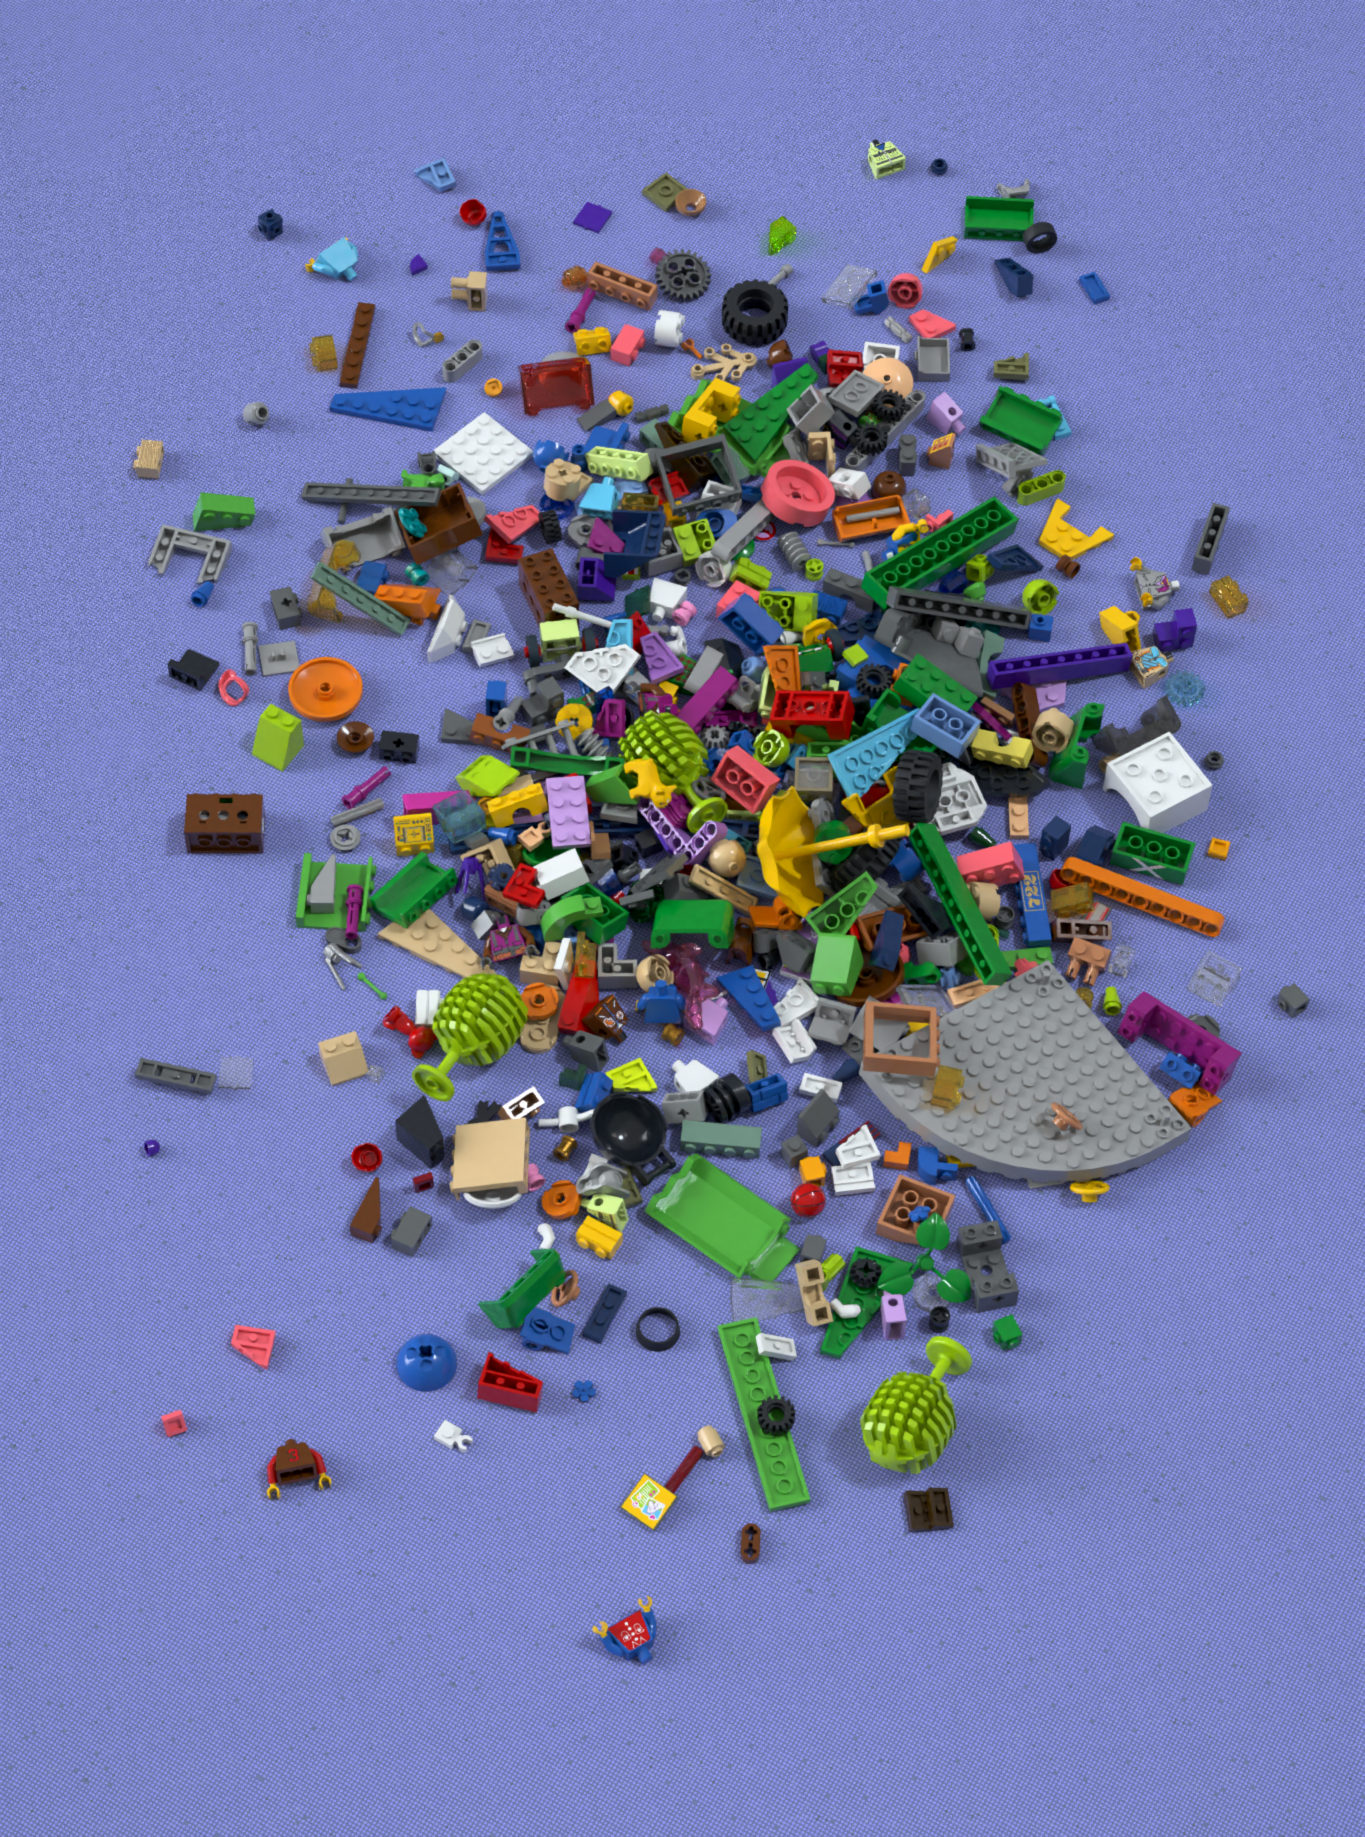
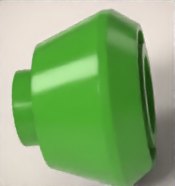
M979 581L963 590V595L971 597V599L985 600V583Z

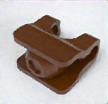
M745 917L737 918L734 927V939L728 948L725 964H730V960L736 957L746 963V967L752 965L755 954L753 951V932L757 930L754 920Z

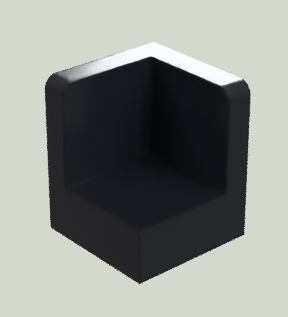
M653 827L634 835L635 846L643 859L663 851V845L655 834Z

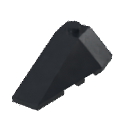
M723 638L704 641V650L708 645L724 654L717 669L720 665L726 670L732 669L733 676L739 682L742 676L741 666L743 663L740 646ZM726 701V704L719 710L724 711L737 709L735 706L727 703Z

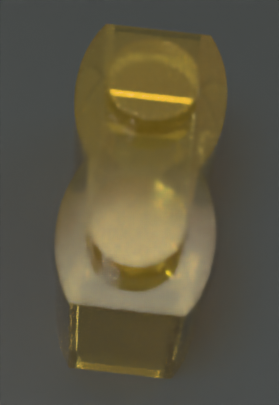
M333 335L311 337L312 343H309L310 354L314 353L311 359L313 367L316 366L317 372L338 369Z
M940 1065L931 1105L954 1110L955 1104H960L962 1093H958V1090L963 1088L965 1077L962 1076L963 1070Z

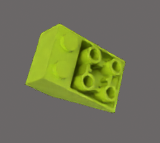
M760 591L759 606L765 609L767 614L777 621L784 630L802 632L806 625L817 620L818 593Z
M481 755L458 774L455 779L462 790H469L471 796L496 797L502 793V789L505 786L511 785L516 781L515 778L520 772L491 755Z

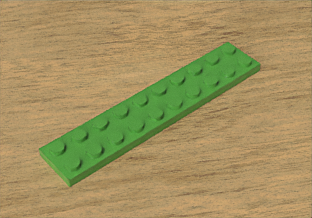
M757 1317L718 1325L717 1331L769 1511L772 1512L810 1503V1496L790 1429L786 1434L782 1432V1436H779L778 1433H775V1436H771L772 1432L769 1431L766 1434L765 1429L762 1430L760 1424H758L759 1406L762 1405V1401L764 1399L767 1401L769 1396L774 1399V1395H778V1399L781 1398L769 1357L759 1355L756 1336L761 1333ZM772 1410L768 1414L769 1418L775 1422L782 1421L785 1417L784 1413L780 1410Z

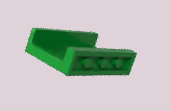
M966 196L964 238L1024 241V232L1033 225L1034 199Z
M1007 386L998 387V394L985 416L982 415L979 420L982 429L1041 456L1045 454L1063 422L1062 414L1059 410L1045 407L1042 402L1032 401L1027 395H1019Z
M420 852L370 897L373 910L407 929L458 882L457 875L453 868L446 871L430 863L428 855Z

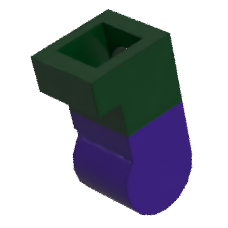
M822 340L811 345L809 350L812 358L825 375L827 374V351L830 349L825 341Z

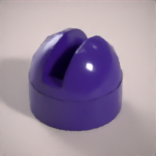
M154 1139L144 1141L146 1154L148 1156L157 1154L160 1150L159 1142Z

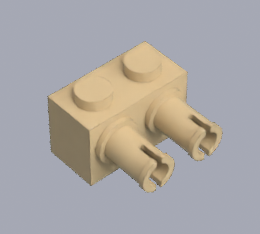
M469 271V277L467 276V278L451 277L452 300H467L468 310L486 311L488 297L487 272Z

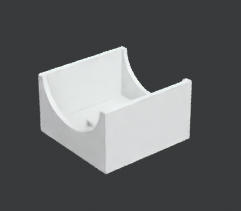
M1167 732L1107 763L1103 790L1108 792L1112 788L1118 791L1132 807L1141 827L1164 833L1207 811L1213 785L1173 735Z

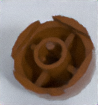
M783 339L774 343L769 349V358L766 359L770 369L773 368L774 364L793 360V355L787 341Z
M884 471L874 478L871 485L872 498L878 499L899 495L902 501H904L906 497V482L899 473Z

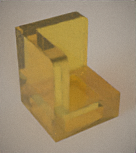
M520 842L505 847L515 870L520 863L527 864L523 859L522 851L524 848Z

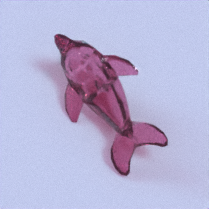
M642 941L643 949L650 956L659 954L669 961V970L673 971L674 974L673 984L677 987V990L688 996L685 1004L686 1019L696 1030L702 1029V1003L720 995V991L716 986L705 982V978L709 977L710 974L701 968L695 956L702 953V948L694 943H685L680 946L673 942H669L664 948H651V941Z

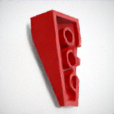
M577 958L557 1025L559 1033L574 1036L577 1031L581 1030L596 1035L582 1021L588 1012L600 1001L596 962Z

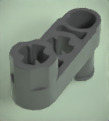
M561 654L555 658L556 663L533 667L522 673L530 698L537 695V683L552 676L555 680L573 676L571 672L564 668L571 659L570 655Z

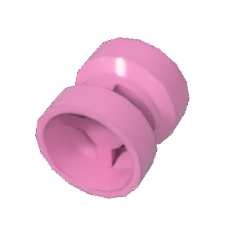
M683 601L679 609L672 613V618L680 626H686L690 618L697 614V609L691 602Z
M533 1163L529 1164L528 1191H536L545 1184L543 1175L538 1173L539 1169Z

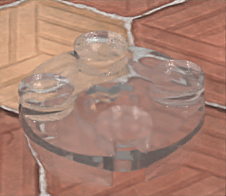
M930 1273L924 1274L916 1280L912 1293L915 1304L929 1314L936 1306L947 1308L951 1304V1302L943 1299L938 1292L936 1293L937 1296L929 1295V1290L937 1291V1284L943 1280L938 1275H930Z

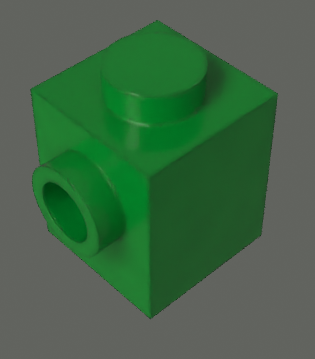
M1012 1314L994 1321L992 1328L995 1343L1000 1345L1002 1351L1008 1348L1014 1349L1021 1344L1023 1334Z

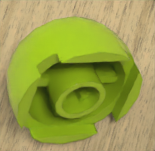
M1045 579L1032 580L1023 590L1022 602L1024 607L1031 611V613L1046 615L1056 606L1057 595L1059 596V591L1055 585Z
M774 729L761 732L753 743V748H756L753 758L765 767L775 768L782 765L790 753V744L786 736Z

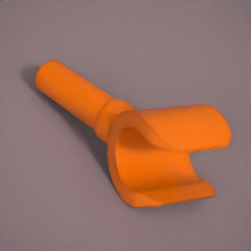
M689 338L681 343V348L684 351L690 350L699 359L703 357L695 349L692 339Z

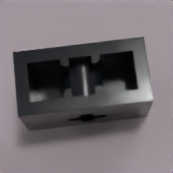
M382 730L378 748L379 759L416 763L420 747L419 735Z

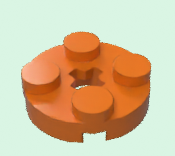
M533 983L524 988L521 998L528 1008L527 1018L529 1020H543L556 1014L558 995L554 988L545 986L544 983ZM537 998H539L540 1001L544 1000L542 1004L535 1003Z
M560 1180L551 1185L552 1188L549 1191L546 1190L543 1194L542 1207L552 1219H565L569 1216H575L579 1211L582 1195L576 1191V1185L568 1180ZM564 1196L565 1200L562 1203H559L558 1200H561Z

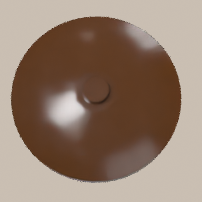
M860 945L864 963L851 996H833L838 1001L854 1007H863L869 996L880 1002L889 999L899 990L905 978V967L900 955L894 972L885 971L868 965L872 951Z

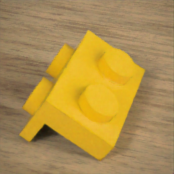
M596 327L594 330L589 331L587 329H580L573 333L579 356L611 351V335L608 328Z

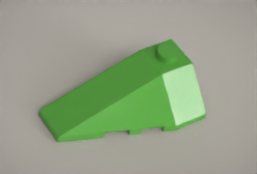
M866 871L805 917V919L818 936L819 933L845 935L878 888V885Z

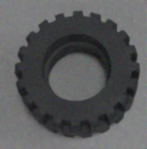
M753 279V281L745 280L741 284L740 282L735 284L734 288L731 287L724 295L722 302V325L725 332L733 340L737 339L738 343H746L748 346H752V344L762 346L764 343L767 345L772 340H777L787 327L788 300L781 289H777L776 285H770L768 281L764 280L762 282L758 281V279ZM755 308L764 310L768 314L761 317H751L742 312Z
M910 749L901 756L897 772L895 773L892 796L893 812L898 820L911 823H930L934 819L940 803L943 785L942 760L936 753Z
M868 828L864 829L862 833L867 832ZM896 839L885 840L884 846L881 848H873L870 844L853 846L850 855L844 861L837 865L833 864L829 873L830 878L842 889L866 871L875 881L894 859L900 847L899 842Z

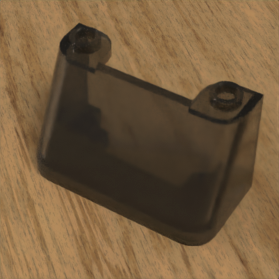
M1164 696L1158 699L1157 703L1150 709L1142 713L1140 721L1144 728L1129 735L1125 727L1121 729L1115 728L1113 723H1110L1103 727L1091 740L1099 751L1120 757L1167 732H1170L1172 735L1175 734L1181 727V721L1168 697Z

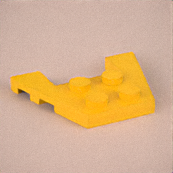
M1057 499L1039 539V545L1059 558L1066 554L1071 557V560H1074L1086 554L1088 550L1100 547L1101 543L1113 540L1114 534L1101 526L1091 537H1088L1062 520L1070 512L1071 506Z
M897 766L882 774L890 793L866 809L858 793H853L841 801L845 808L865 829L872 824H879L883 828L904 824L909 825V822L898 820L893 812V784L895 782Z

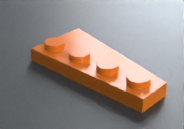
M798 645L762 646L775 691H801Z

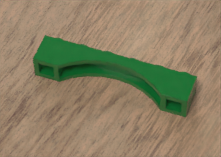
M512 746L510 767L519 770L566 775L577 773L578 776L591 777L620 764L624 766L625 758L566 755Z

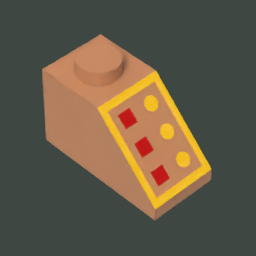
M955 433L933 441L932 447H928L926 457H929L928 465L945 469L950 468L954 455Z

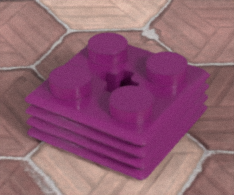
M672 792V799L668 806L659 810L673 827L689 830L686 820L694 807L689 805V800L685 795L680 794L677 796Z

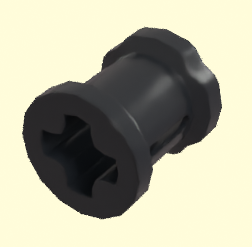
M971 328L961 329L959 331L961 350H974L976 346L975 341H973L974 330Z

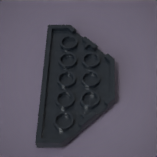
M982 723L980 724V729L990 731ZM998 738V746H1007L1006 743ZM973 758L971 765H966L960 761L959 769L974 776L983 798L1034 797L1051 785L1050 780L1029 763L1025 769L1015 768L1006 764H997L988 760H979L977 758Z

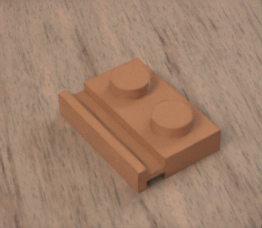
M487 884L484 888V891H486L484 893L485 901L516 919L518 902L504 898L502 895L503 891L499 892L493 889L492 885Z

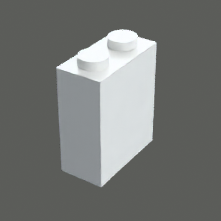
M575 848L533 867L538 871L534 879L537 888L545 890L547 901L590 882Z

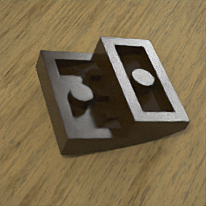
M928 1487L926 1491L906 1490L904 1492L909 1532H930L954 1527L948 1488Z

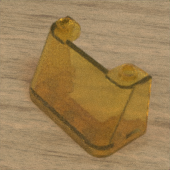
M339 540L324 550L320 562L338 572L339 567L348 569L351 563H359L361 553L354 542ZM314 581L307 602L309 613L316 617L340 623L343 614L336 608L335 595Z

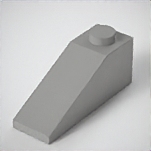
M959 626L960 629L953 642L959 654L976 659L985 641L981 631L975 627Z
M336 855L330 856L312 884L311 894H307V906H311V913H334Z

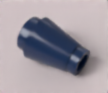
M853 1058L847 1059L832 1076L833 1080L844 1083L859 1075L860 1065Z

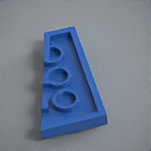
M753 965L716 977L717 983L726 989L727 994L737 1001L739 1007L748 1013L750 1019L762 1032L781 1026V1021Z

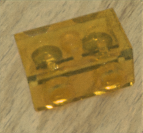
M579 931L577 933L575 977L594 978L597 944L589 943V940H585V932Z

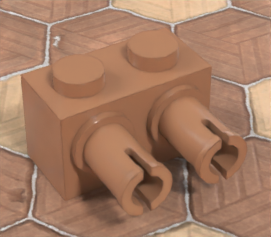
M1075 937L1068 952V958L1071 961L1064 975L1068 978L1071 975V979L1076 980L1081 964L1086 965L1089 968L1082 982L1086 985L1089 982V986L1094 987L1099 971L1105 972L1112 955L1111 950Z

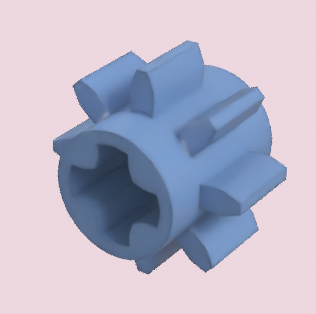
M954 967L942 968L940 970L941 978L937 984H940L944 990L957 987L958 982L961 981L960 972H957Z

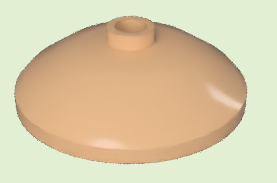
M877 359L871 362L863 371V374L884 384V389H887V392L892 389L893 393L898 391V395L902 394L903 398H906L913 390L911 371L903 362L897 359ZM889 377L890 380L885 381L884 378ZM883 404L886 407L894 408V406L890 404Z

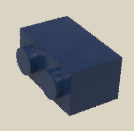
M1056 815L1042 829L1039 851L1045 857H1049L1054 861L1068 847L1071 825Z

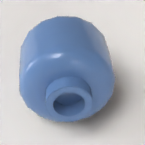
M755 656L750 657L742 663V675L747 676L756 684L760 683L762 674L768 665Z

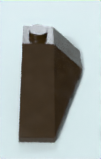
M667 421L655 424L654 427L664 449L687 443L683 440V435ZM697 454L670 461L674 472L678 471L677 475L679 479L683 480L688 491L701 487L717 475L714 466L710 463V458L705 454L703 456Z

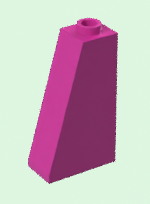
M469 790L402 795L404 815L431 813L432 825L474 816V808H477L475 797H471Z

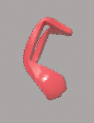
M232 669L226 670L218 682L221 697L230 706H237L248 696V685ZM233 681H236L244 692L243 696L237 701L226 692V688Z

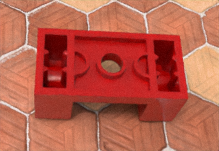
M776 690L769 720L772 729L782 733L787 739H794L797 725H825L830 739L848 740L855 709L849 691ZM809 706H814L813 709L806 710Z

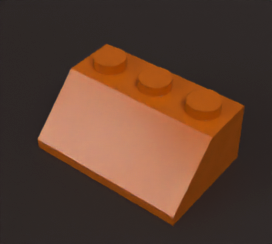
M392 583L379 585L374 596L404 616L428 618L441 589Z

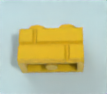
M588 1215L576 1233V1241L580 1247L584 1249L590 1248L595 1251L597 1256L601 1258L607 1257L611 1260L623 1242V1233Z

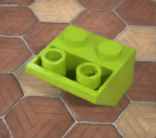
M707 518L672 529L683 553L682 568L694 565L698 561V557L712 550L715 544Z

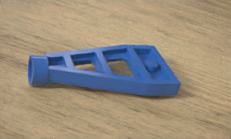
M495 211L491 214V226L485 250L486 271L521 269L519 249L507 225L505 215L501 211ZM495 231H504L506 237L494 238ZM507 244L510 251L494 253L495 245Z

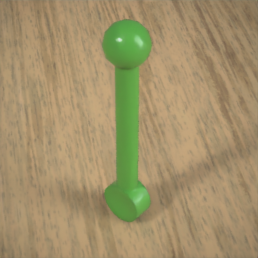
M363 972L358 974V980L368 984L380 995L382 1000L387 998V994L381 992L373 985Z

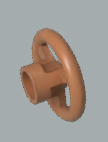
M1057 1102L1051 1103V1108L1057 1114L1052 1120L1056 1126L1063 1131L1068 1128V1125L1077 1130H1082V1123L1071 1112Z
M565 1271L566 1276L564 1279L568 1276L572 1277L552 1290L551 1302L555 1307H562L578 1297L580 1287L577 1286L578 1274L576 1271ZM560 1289V1293H561V1294H560V1298H559V1301H558V1300H557V1294H558V1290Z

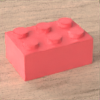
M737 745L726 751L710 780L754 814L766 806L781 779Z
M1011 841L956 856L958 870L966 884L969 882L993 883L1000 887L1025 879L1022 859Z

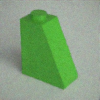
M622 764L591 776L585 785V791L595 802L637 804L641 799V796L635 799L630 798L629 790L637 787L638 782L630 773H625Z

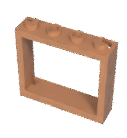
M866 1001L863 1027V1071L934 1077L936 1067H940V1057H937L940 1052V1043H937L940 1038V1029H937L940 1023V1016L936 1015V1007ZM874 1019L928 1023L929 1058L873 1053Z

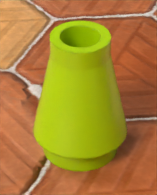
M1110 986L1105 989L1103 1010L1107 1015L1114 1016L1120 1013L1122 1004L1117 994V989Z

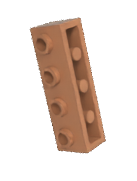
M596 261L588 272V287L649 311L657 300L658 285Z

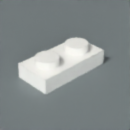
M804 1073L799 1093L814 1097L820 1089H823L831 1100L837 1103L842 1089V1082Z
M759 1333L756 1336L759 1355L791 1361L797 1357L793 1339Z

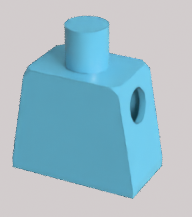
M604 477L602 484L592 483L579 505L583 514H587L589 517L595 516L597 518L613 520L612 512L614 509H618L620 495L616 487L613 486L614 480L612 478Z

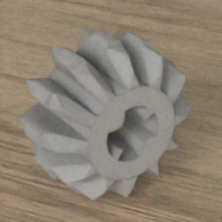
M710 724L709 728H703L699 734V739L707 750L714 747L727 749L730 734L726 731L725 727L719 728L718 724L716 727H713Z

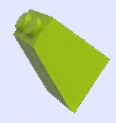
M270 704L259 717L252 755L283 772L304 747L302 721Z

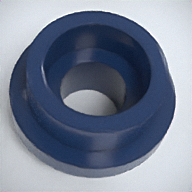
M938 158L931 164V170L935 174H944L948 170V165L944 159Z

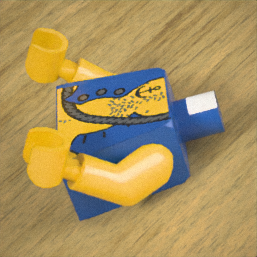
M920 519L917 524L909 523L898 526L894 533L886 540L887 550L881 552L882 559L886 561L920 541V532L926 533L929 530L928 526L921 527L927 524L926 520Z

